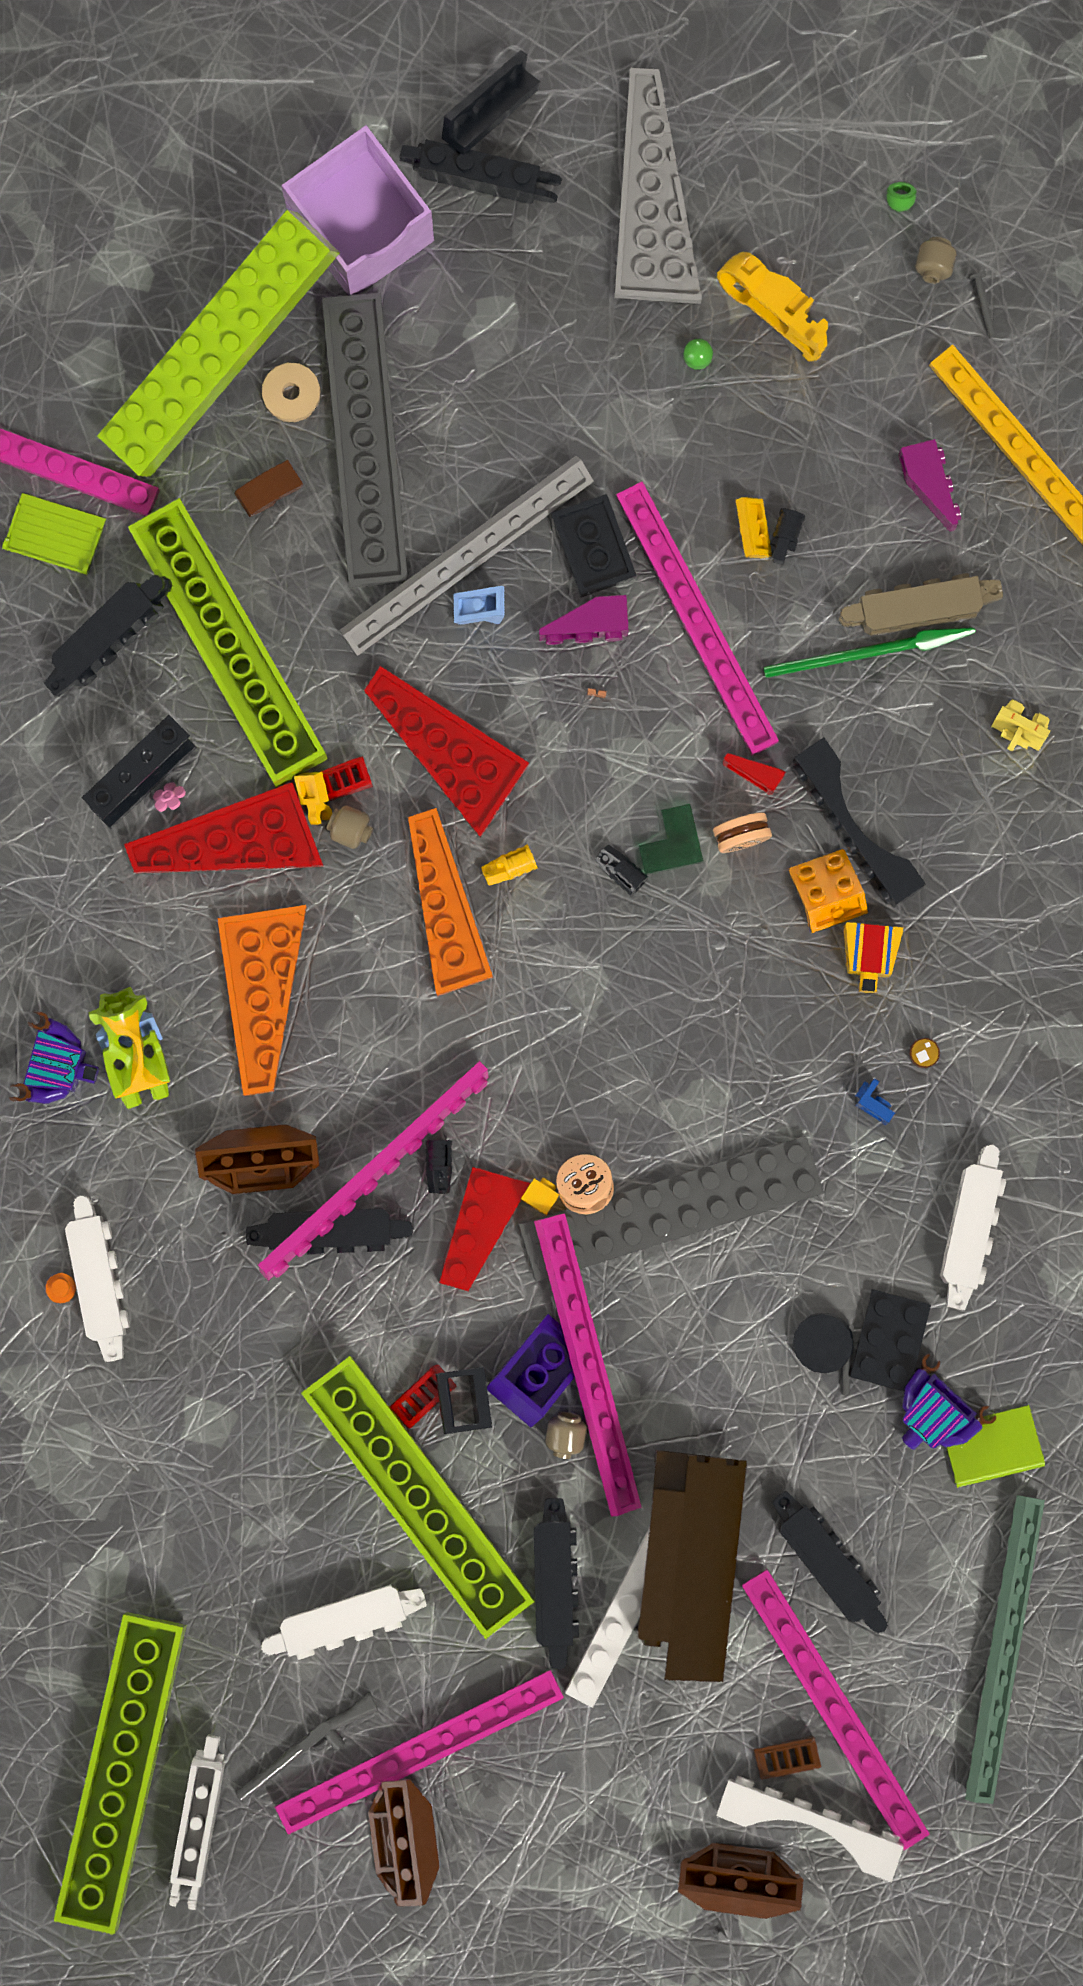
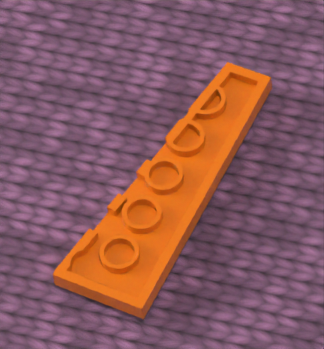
M437 808L408 817L437 996L493 978Z

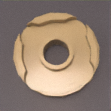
M285 363L276 366L267 374L262 384V398L266 409L277 419L284 422H298L307 419L320 402L321 389L317 377L309 368L299 363ZM286 387H297L300 390L298 397L293 400L286 399L283 396V391Z

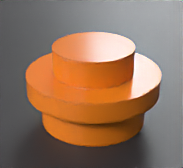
M57 1273L51 1276L46 1283V1294L53 1302L66 1303L76 1293V1283L68 1274Z

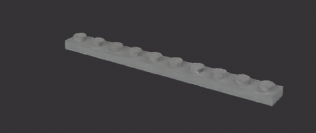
M578 456L570 459L341 628L339 631L352 651L357 656L594 482L582 460Z

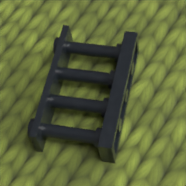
M168 715L81 798L111 830L196 749V746L188 739L190 735Z

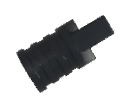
M787 508L780 509V516L770 541V545L776 546L772 562L784 565L788 550L795 552L798 543L797 538L800 535L802 522L805 520L804 514Z
M609 844L595 858V861L617 885H620L630 897L649 878L628 857Z
M426 1140L425 1171L428 1192L431 1194L450 1193L452 1140Z

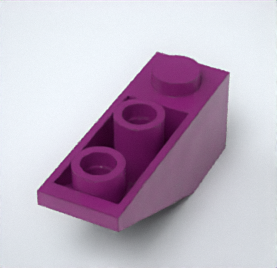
M935 439L902 447L898 457L905 483L949 532L954 531L958 521L961 520V513L958 504H953L950 495L953 492V484L950 475L945 476L943 464H946L943 448L937 447Z
M627 595L595 597L540 628L539 641H546L547 645H558L567 639H575L576 643L593 642V638L605 637V641L609 642L623 640V636H628L629 631Z

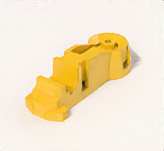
M740 252L731 257L717 272L718 281L724 291L737 302L747 305L803 352L802 356L809 362L818 360L827 347L826 332L828 330V321L823 318L818 323L814 320L811 323L807 322V313L814 299L806 296L801 291V288L788 277L770 272L756 256L748 252ZM736 282L745 288L742 293L734 287Z

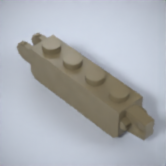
M968 573L955 575L951 581L941 582L940 579H930L924 581L923 586L912 587L911 584H902L895 586L894 591L882 592V589H873L866 591L865 596H861L859 603L847 605V607L844 606V609H841L842 612L838 621H840L842 626L848 628L849 626L863 625L864 632L873 636L970 619L977 616L983 605L1001 600L1003 598V591L1000 580H979L978 576L970 577Z

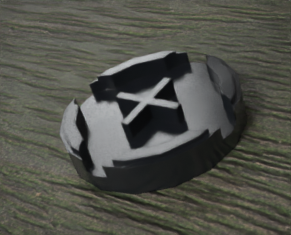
M812 1314L799 1324L794 1333L793 1347L796 1357L803 1366L813 1372L826 1374L837 1371L848 1362L853 1353L854 1341L852 1330L842 1318L835 1314Z

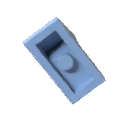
M504 586L454 594V623L462 625L481 621L500 624L505 616Z

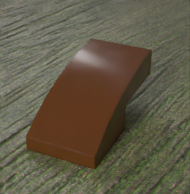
M286 460L238 488L234 494L248 516L252 517L274 506L277 500L301 489L303 483L290 462Z

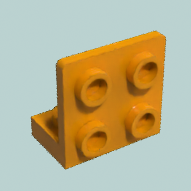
M844 849L789 868L790 876L805 906L808 925L812 933L868 913L864 890Z

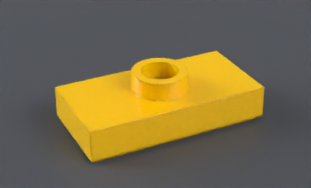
M749 497L736 499L745 557L762 559L771 557L772 551L763 499Z

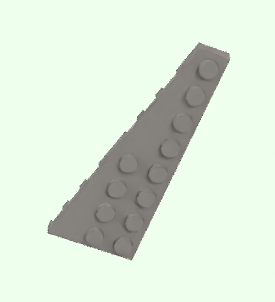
M630 68L615 298L701 304L702 294L693 255V246L687 223V214L671 138L659 69Z

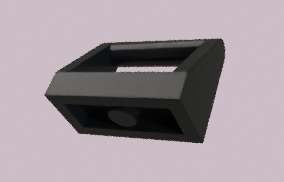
M484 1367L436 1374L444 1434L492 1428ZM468 1375L475 1424L455 1426L448 1378Z

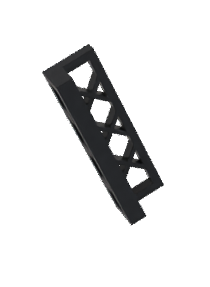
M522 50L517 52L444 115L441 139L465 155L540 89L541 81L525 70L528 54Z

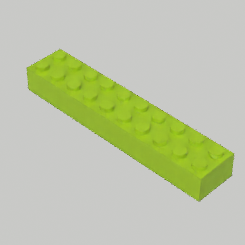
M286 210L97 437L138 476L151 477L340 252L298 212Z
M178 498L128 526L132 537L154 575H159V577L166 576V578L171 579L173 586L170 592H168L167 598L274 786L278 788L294 779L295 775L304 773L326 761L328 758L323 747L181 499Z
M352 1356L346 1358L301 1393L485 1640L534 1603V1598Z
M130 1612L123 1614L54 1917L55 1922L113 1935L119 1928L187 1625Z

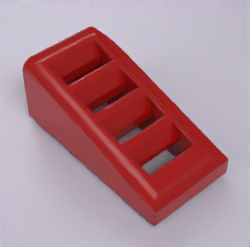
M729 753L726 754L722 762L723 766L768 795H773L786 774L781 769Z
M363 756L321 771L329 801L373 787ZM355 768L358 769L361 781L357 783L352 773V769ZM346 772L350 783L349 786L344 787L340 773ZM335 776L339 790L333 791L329 777Z
M438 1364L431 1367L390 1405V1408L408 1429L412 1428L439 1403L437 1386L430 1379L432 1377L436 1381V1374L445 1372ZM448 1378L451 1393L457 1385L451 1378ZM423 1384L434 1395L433 1399L421 1388ZM413 1393L426 1405L424 1408L411 1396ZM404 1401L417 1413L414 1417L402 1405Z

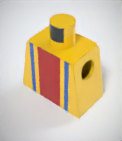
M846 922L844 925L847 973L860 975L859 992L877 993L878 977L891 976L903 934L902 927Z

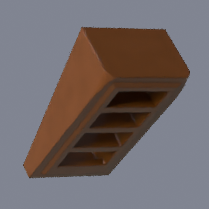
M813 1735L754 1749L761 1780L821 1768L817 1745ZM803 1746H807L810 1759L809 1762L805 1763L801 1750ZM789 1749H795L798 1764L792 1765ZM777 1751L783 1752L786 1767L780 1768ZM770 1753L774 1770L768 1771L764 1754Z

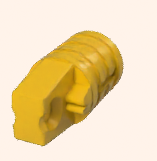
M526 844L524 847H519L507 854L500 855L497 859L482 866L481 869L487 884L490 886L515 879V877L529 873L531 870H536L538 867L528 844Z

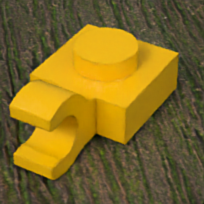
M308 772L295 775L294 780L300 804L307 805L310 824H321L320 814L322 820H330L333 813L331 808L324 804V802L329 801L322 772Z

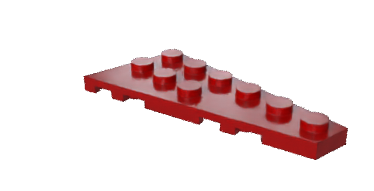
M380 666L364 689V693L479 838H481L529 766V762Z
M292 782L124 844L135 874L324 867Z

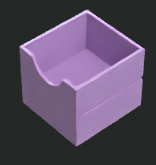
M367 125L281 185L286 209L298 212L340 252L328 269L347 295L362 293L434 241L431 210Z

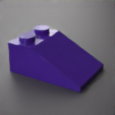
M547 1314L487 1385V1391L530 1428L547 1413L575 1377L561 1324Z

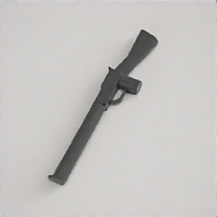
M371 1692L366 1693L342 1714L330 1719L325 1714L323 1722L238 1791L234 1790L239 1800L243 1803L308 1749L319 1752L331 1744L336 1751L343 1746L345 1742L335 1730L378 1711ZM323 1737L328 1740L329 1743L319 1750L312 1748Z

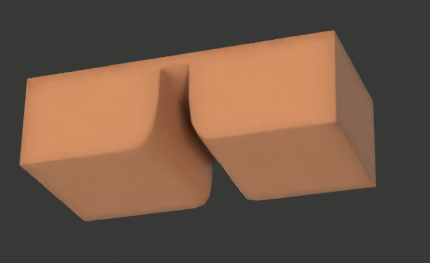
M588 688L587 695L606 698L607 691L599 690L598 694H596V689Z

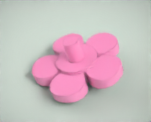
M170 782L164 786V791L157 790L154 793L155 808L162 812L167 807L171 810L179 807V799L184 797L186 792L182 786H176L174 782Z

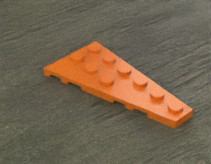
M307 905L217 918L243 1096L274 1092Z

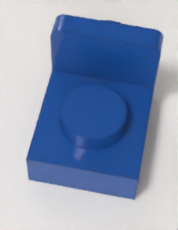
M875 1078L870 1084L865 1081L855 1095L859 1098L855 1106L882 1124L887 1125L895 1112L890 1110L892 1105L879 1096H876L875 1099L870 1096L880 1081Z

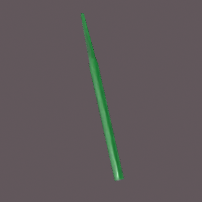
M974 628L922 630L914 637L763 667V673L765 678L914 648L927 651L972 635L976 630Z

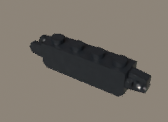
M428 139L425 140V144L419 143L418 147L402 144L399 156L401 162L412 164L413 170L418 171L420 177L425 180L526 204H531L534 200L548 203L557 202L558 195L556 193L537 188L538 182L553 186L561 185L562 178L559 175L541 171L538 165L474 150H469L463 155L449 144Z
M152 575L143 584L126 582L52 654V664L55 666V669L44 682L54 696H61L74 686L82 687L92 683L97 677L96 673L103 666L110 665L117 658L118 655L116 653L122 647L132 644L138 638L137 633L144 626H149L158 619V613L164 608L161 601L168 595L173 586L171 579L166 578V576Z
M383 1208L354 1209L345 1216L342 1214L333 1221L334 1226L327 1234L322 1237L318 1235L310 1242L312 1246L306 1254H325L324 1248H337V1253H355V1247H367V1252L385 1251V1246L391 1245V1239L410 1238L415 1229L408 1220H390V1215ZM316 1211L273 1213L268 1219V1223L246 1227V1243L251 1246L269 1247V1250L274 1251Z
M786 1490L773 1499L771 1502L782 1519L779 1527L780 1534L845 1618L852 1622H859L862 1619L874 1633L885 1632L888 1622H886V1618L884 1619V1615L877 1608L881 1604V1601L877 1598L881 1592L871 1579L867 1582L863 1580L858 1573L862 1570L861 1566L852 1555L846 1558L839 1549L844 1544L833 1530L829 1533L825 1531L821 1525L825 1520L814 1506L808 1509L806 1505H801Z
M547 1498L544 1504L543 1520L534 1527L536 1641L543 1647L549 1646L550 1666L559 1671L565 1668L568 1662L566 1659L568 1658L567 1646H573V1638H579V1620H573L572 1608L578 1607V1589H572V1577H578L577 1558H571V1546H577L576 1527H570V1521H567L563 1498Z

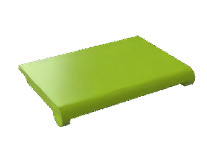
M22 493L2 549L87 575L106 519Z
M1029 1405L983 1416L988 1421L993 1415H996V1420L991 1424L982 1425V1430L967 1443L947 1447L957 1488L1045 1466Z

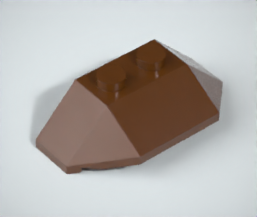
M287 1124L226 1130L195 1148L199 1178L205 1181L208 1180L231 1194L294 1188L312 1170L319 1166L316 1136Z
M410 1779L383 1781L368 1811L376 1875L386 1890L394 1897V1902L398 1907L423 1906L428 1901L440 1868L432 1805Z
M712 1843L681 1861L678 1892L704 1910L768 1919L801 1910L804 1879L798 1873L796 1874L773 1851Z

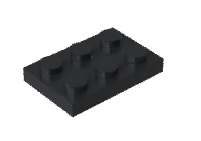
M607 494L551 513L581 598L637 578Z
M872 1289L850 1378L905 1392L906 1385L914 1375L931 1304Z

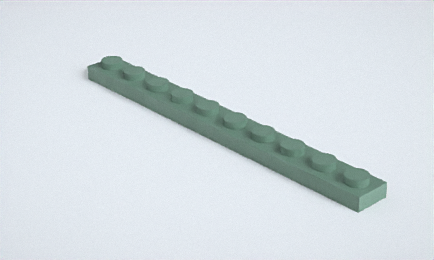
M1017 1495L1013 1509V1521L1008 1538V1550L1003 1568V1579L998 1598L995 1626L992 1631L993 1638L990 1655L987 1660V1673L982 1690L980 1714L977 1720V1731L971 1755L969 1778L966 1783L965 1800L988 1804H993L1045 1503V1500Z

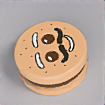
M763 812L753 813L729 820L714 827L713 833L715 837L718 836L717 842L719 844L717 846L719 852L729 853L770 839L772 833L771 829L768 828L766 814Z
M589 1154L577 1155L568 1159L558 1171L556 1184L562 1203L569 1210L578 1214H592L602 1210L610 1202L614 1193V1183L610 1168L601 1158Z

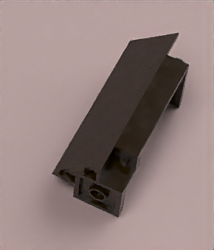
M655 1450L654 1462L656 1465L652 1492V1511L640 1619L635 1633L637 1639H641L645 1646L661 1647L662 1642H668L664 1680L723 1682L747 1461Z

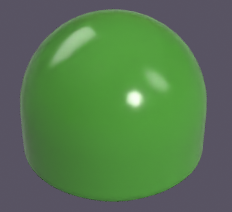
M896 182L887 188V202L893 210L903 212L909 210L914 205L916 188L911 184ZM904 190L907 194H898L896 191Z
M698 338L687 343L684 348L683 358L690 368L701 370L711 363L713 350L706 340Z

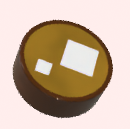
M929 1038L918 1039L909 1048V1059L918 1068L933 1066L940 1056L937 1043Z

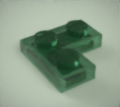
M691 804L661 810L667 839L639 845L644 873L651 875L703 863L704 860Z

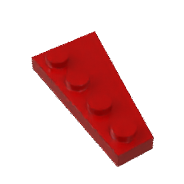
M472 1167L440 1284L469 1292L530 1183Z

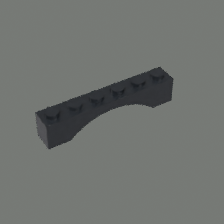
M825 737L795 756L793 760L795 766L792 767L793 772L801 782L806 781L812 789L809 791L811 798L818 807L823 805L829 814L826 816V819L835 831L839 829L846 838L843 840V844L852 856L857 854L862 862L860 868L867 879L871 880L873 878L879 886L877 893L886 905L890 903L895 908L923 889L926 883L909 859L893 855L880 848L867 838L855 824L847 810L842 795L840 780L841 761Z

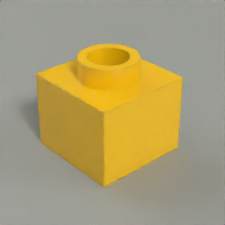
M543 1177L540 1182L534 1178L521 1200L547 1216L559 1197V1194L555 1192L557 1186Z

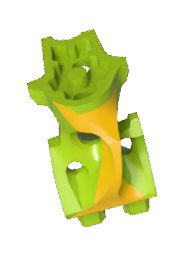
M131 987L117 993L101 994L99 1008L88 1012L90 1020L95 1025H102L107 1033L109 1047L102 1049L107 1076L115 1099L121 1097L127 1109L142 1104L139 1092L149 1088L154 1100L168 1097V1083L170 1082L169 1069L155 1029L149 1031V1034L144 1037L141 1034L139 1022L143 1011L147 1007L146 996L135 995ZM119 1037H129L133 1042L132 1046L127 1047L121 1044L118 1040ZM147 1044L151 1045L154 1050L151 1058L144 1055V1047ZM116 1059L124 1062L122 1069L115 1067L114 1061Z

